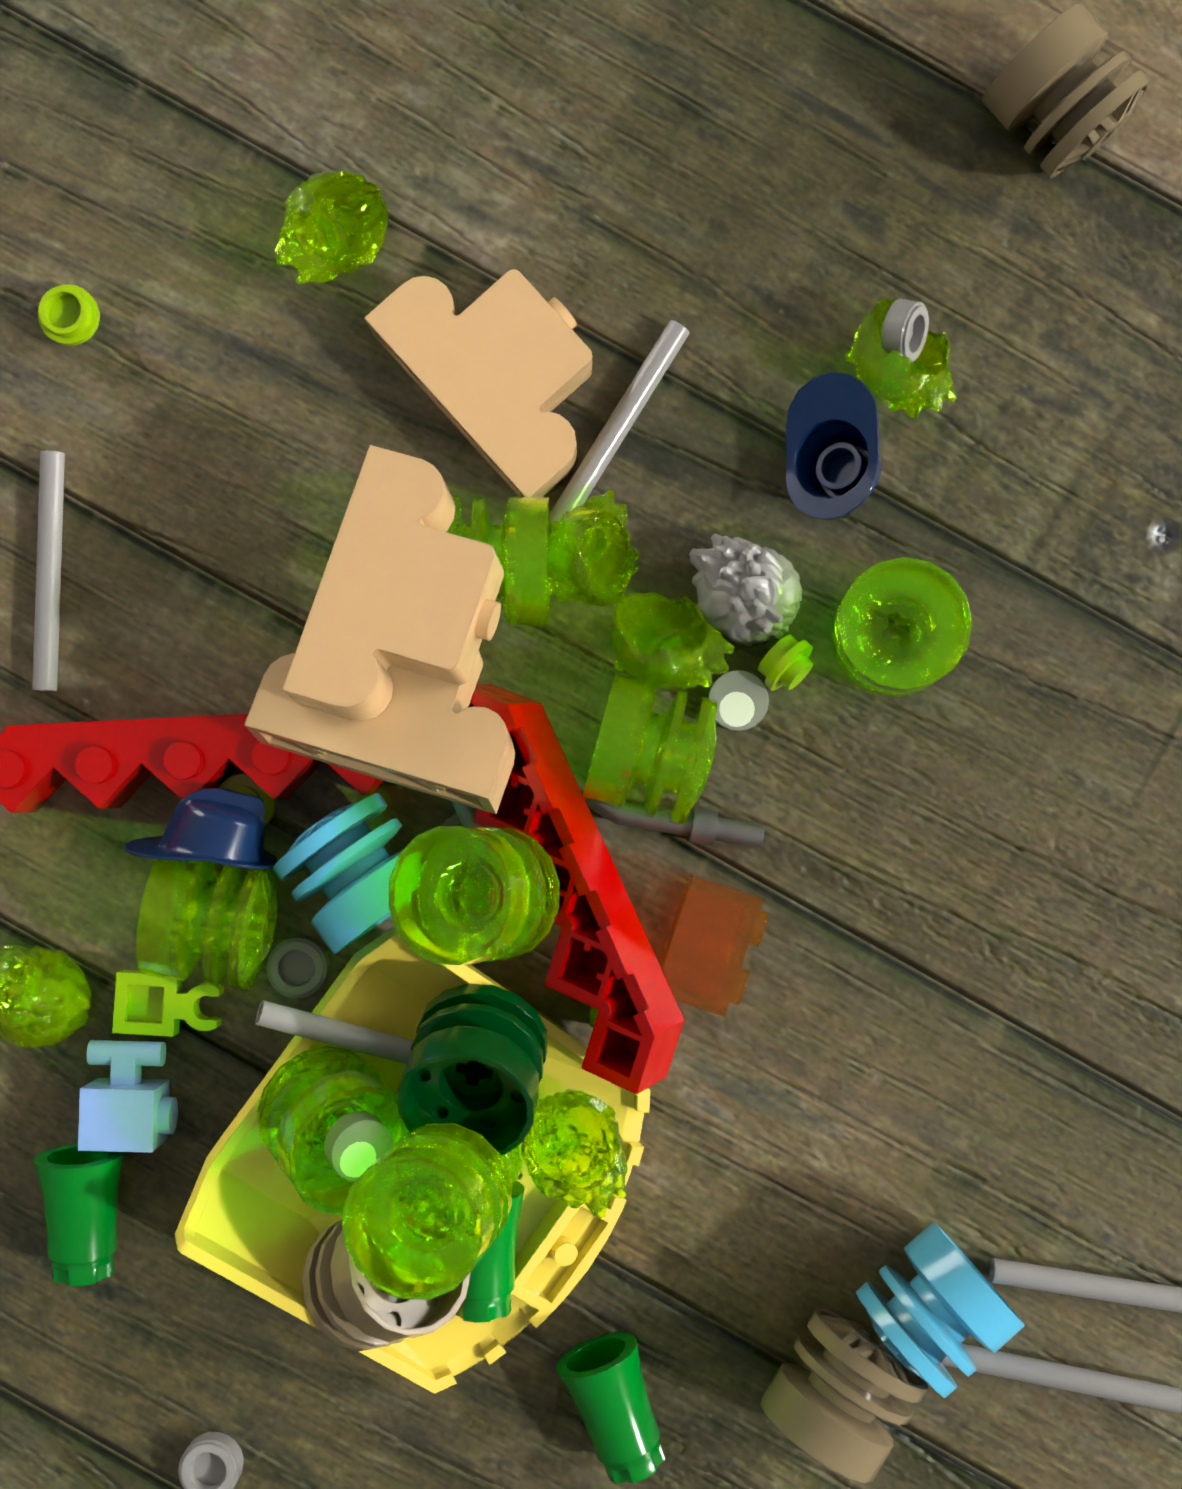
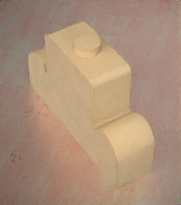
M513 269L505 273L461 314L457 315L453 297L447 286L436 278L419 276L404 282L364 318L372 335L529 509L569 475L575 466L577 458L575 431L568 420L560 414L551 411L592 375V352L572 330L577 326V323L571 313L558 299L553 297L547 302L521 272Z
M373 445L369 446L282 688L299 705L353 721H366L376 718L386 710L392 699L393 683L390 674L387 672L389 666H395L456 685H463L469 680L482 639L488 641L492 639L501 612V604L496 602V598L504 577L503 567L491 545L446 532L454 520L455 505L442 475L433 464L413 456Z
M479 651L469 680L463 685H456L395 666H389L387 672L390 674L393 683L392 699L386 710L376 718L366 721L348 720L299 705L286 694L282 688L294 658V653L278 658L268 667L244 724L260 743L497 814L514 765L515 750L506 724L496 712L486 707H469L483 667V660Z

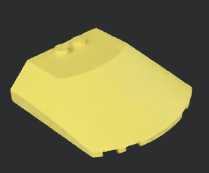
M403 919L352 956L312 1013L414 1040L418 1023L427 1004L444 990L465 984L495 985L502 989H507ZM536 1010L547 1029V1055L543 1065V1076L539 1083V1097L534 1122L524 1142L505 1155L482 1161L454 1159L413 1141L397 1126L395 1122V1116L398 1113L397 1092L406 1064L295 1035L207 1155L175 1232L177 1250L188 1258L317 1328L304 1302L302 1273L308 1250L324 1229L342 1218L368 1208L356 1197L352 1188V1181L339 1176L325 1156L324 1142L326 1135L339 1118L356 1111H365L377 1116L392 1135L393 1149L404 1154L411 1163L414 1182L410 1195L435 1202L439 1206L438 1188L443 1183L452 1179L467 1176H499L520 1182L525 1190L518 1222L515 1288L511 1292L510 1314L507 1317L496 1318L490 1322L483 1323L463 1321L461 1317L455 1315L453 1319L433 1333L403 1340L400 1343L391 1344L383 1348L358 1351L435 1394L457 1384L454 1378L455 1375L462 1373L486 1358L490 1365L506 1353L503 1345L516 1337L530 1323L537 1328L544 1322L588 1271L606 1243L624 1208L626 1199L622 1194L629 1179L632 1166H639L644 1149L639 1140L644 1112L649 1113L650 1089L647 1088L636 1095L581 1069L588 1045Z

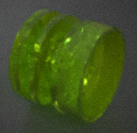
M452 496L455 514L454 520L446 532L483 542L494 548L504 570V577L496 599H502L507 625L510 627H548L551 566L549 497H509L504 511L503 524L497 525L490 522L489 509L484 496L474 497L471 524H464L460 496Z
M901 557L878 562L856 577L836 610L831 634L836 660L851 681L870 693L890 697L919 693L955 668L968 648L972 617L967 596L951 574L930 561ZM893 618L897 626L907 624L911 632L903 640L905 647H900L896 639L885 641L882 637V633L889 626L888 619Z
M616 673L582 798L621 809L633 785L638 784L646 787L644 813L646 816L654 818L662 793H671L673 798L669 822L684 826L690 810L700 795L703 794L711 769L718 739L715 720L718 706L717 700L702 696L692 723L682 720L688 692L678 690L666 715L653 712L655 683Z
M437 826L417 835L399 854L389 879V910L397 933L411 951L434 964L467 965L483 961L507 960L532 951L550 932L559 910L560 882L549 854L535 838L514 828Z
M156 859L146 884L139 914L136 940L138 969L144 975L185 981L191 976L202 955L203 977L208 985L218 987L224 982L228 974V982L232 989L250 991L254 987L264 959L268 955L276 926L277 876L272 870L273 868L249 869L247 872V868L224 865L215 882L214 862Z
M324 1046L301 1052L280 1066L263 1089L257 1109L259 1136L303 1201L319 1211L327 1214L351 1215L368 1210L394 1194L411 1172L419 1148V1140L409 1133L399 1115L397 1092L384 1081L383 1077L375 1071L374 1067L367 1060L352 1050ZM356 1111H365L377 1116L388 1128L393 1138V1151L387 1165L377 1175L364 1181H349L339 1176L328 1162L324 1152L325 1138L331 1126L342 1116Z
M429 1123L406 1133L386 1153L370 1165L350 1187L342 1211L343 1240L355 1267L376 1288L401 1299L430 1300L454 1290L475 1268L486 1250L502 1232L512 1207L511 1177L500 1153L481 1134L455 1123Z

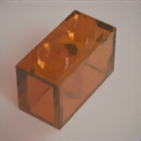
M689 873L659 964L676 1001L723 1017L726 1015L729 1003L740 1004L750 973L749 970L741 968L748 946H759L768 921L769 913L760 910L763 898Z

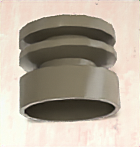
M1082 2L1072 5L1041 30L1001 71L981 100L1008 132L1024 125L1033 117L1038 120L1040 124L1033 131L1024 146L1025 151L1030 156L1040 152L1056 140L1058 144L1040 164L1041 169L1050 179L1067 167L1081 160L1083 161L1102 146L1128 120L1138 100L1152 84V80L1142 69L1133 73L1117 87L1113 84L1131 62V56L1126 51L1109 58L1097 67L1092 60L1108 38V31Z
M415 1195L389 1197L371 1205L365 1210L342 1218L320 1233L308 1250L302 1273L305 1305L316 1327L336 1345L356 1351L383 1348L391 1344L400 1343L403 1340L433 1333L453 1319L466 1298L471 1273L467 1242L456 1221L437 1203ZM409 1222L421 1223L433 1229L441 1237L445 1247V1260L440 1274L433 1283L418 1290H405L396 1286L387 1277L381 1261L382 1245L387 1235L394 1228Z
M815 1308L807 1325L813 1336L799 1335L794 1347L800 1358L812 1371L791 1363L782 1364L763 1394L760 1406L768 1419L782 1434L805 1453L848 1479L864 1484L874 1480L894 1447L892 1436L876 1417L897 1425L907 1424L912 1417L911 1408L905 1401L911 1403L921 1402L928 1390V1385L916 1375H912L900 1363L877 1333L824 1308Z

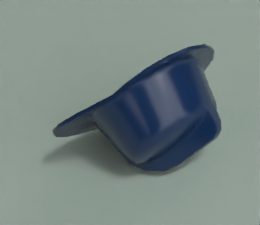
M828 372L813 377L801 387L789 406L786 423L785 476L787 493L795 507L811 518L832 520L847 516L864 503L879 482L882 470L879 452V416L875 398L865 383L847 373Z
M204 788L190 793L177 804L163 836L136 839L125 844V852L149 859L211 861L249 869L273 868L278 862L274 855L264 850V817L266 810L264 801L256 796L223 788Z

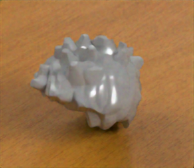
M716 533L710 537L713 548L691 549L689 553L690 562L698 570V573L692 578V584L697 588V607L700 614L713 629L731 641L749 647L753 644L762 646L771 640L780 639L784 633L789 631V625L792 624L800 609L802 587L799 574L787 558L771 548H761L759 545L740 537L730 538L727 535L723 537Z

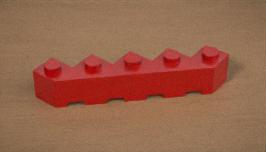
M476 684L469 707H486L501 717L512 739L515 759L497 814L477 809L473 823L525 844L508 903L562 927L545 986L599 1010L581 1069L637 1095L667 1077L685 1020L542 703L493 684Z
M248 714L8 725L0 733V803L10 813L37 812L67 779L97 808H121L152 773L183 800L190 793L204 788H218L238 767L274 800H289L322 762L260 743L244 725ZM328 764L362 796L373 795L385 782L378 778Z

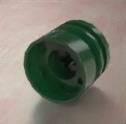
M465 984L444 990L430 1001L418 1023L416 1036L411 1046V1055L406 1063L397 1092L398 1112L409 1133L430 1150L454 1159L482 1161L502 1156L524 1142L534 1122L539 1097V1083L543 1076V1065L547 1055V1029L538 1012L519 995L495 985Z

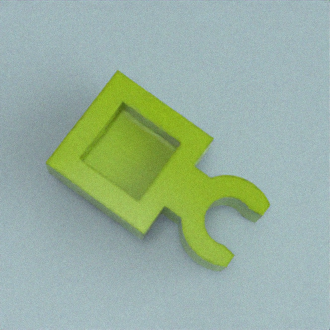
M120 970L116 972L112 1033L174 1037L179 1034L180 1019L185 1020L190 1027L199 1031L214 1030L222 1025V1018L205 1016L200 1011L199 1002L203 996L219 997L224 994V986L215 982H206L192 988L190 991H183V973Z

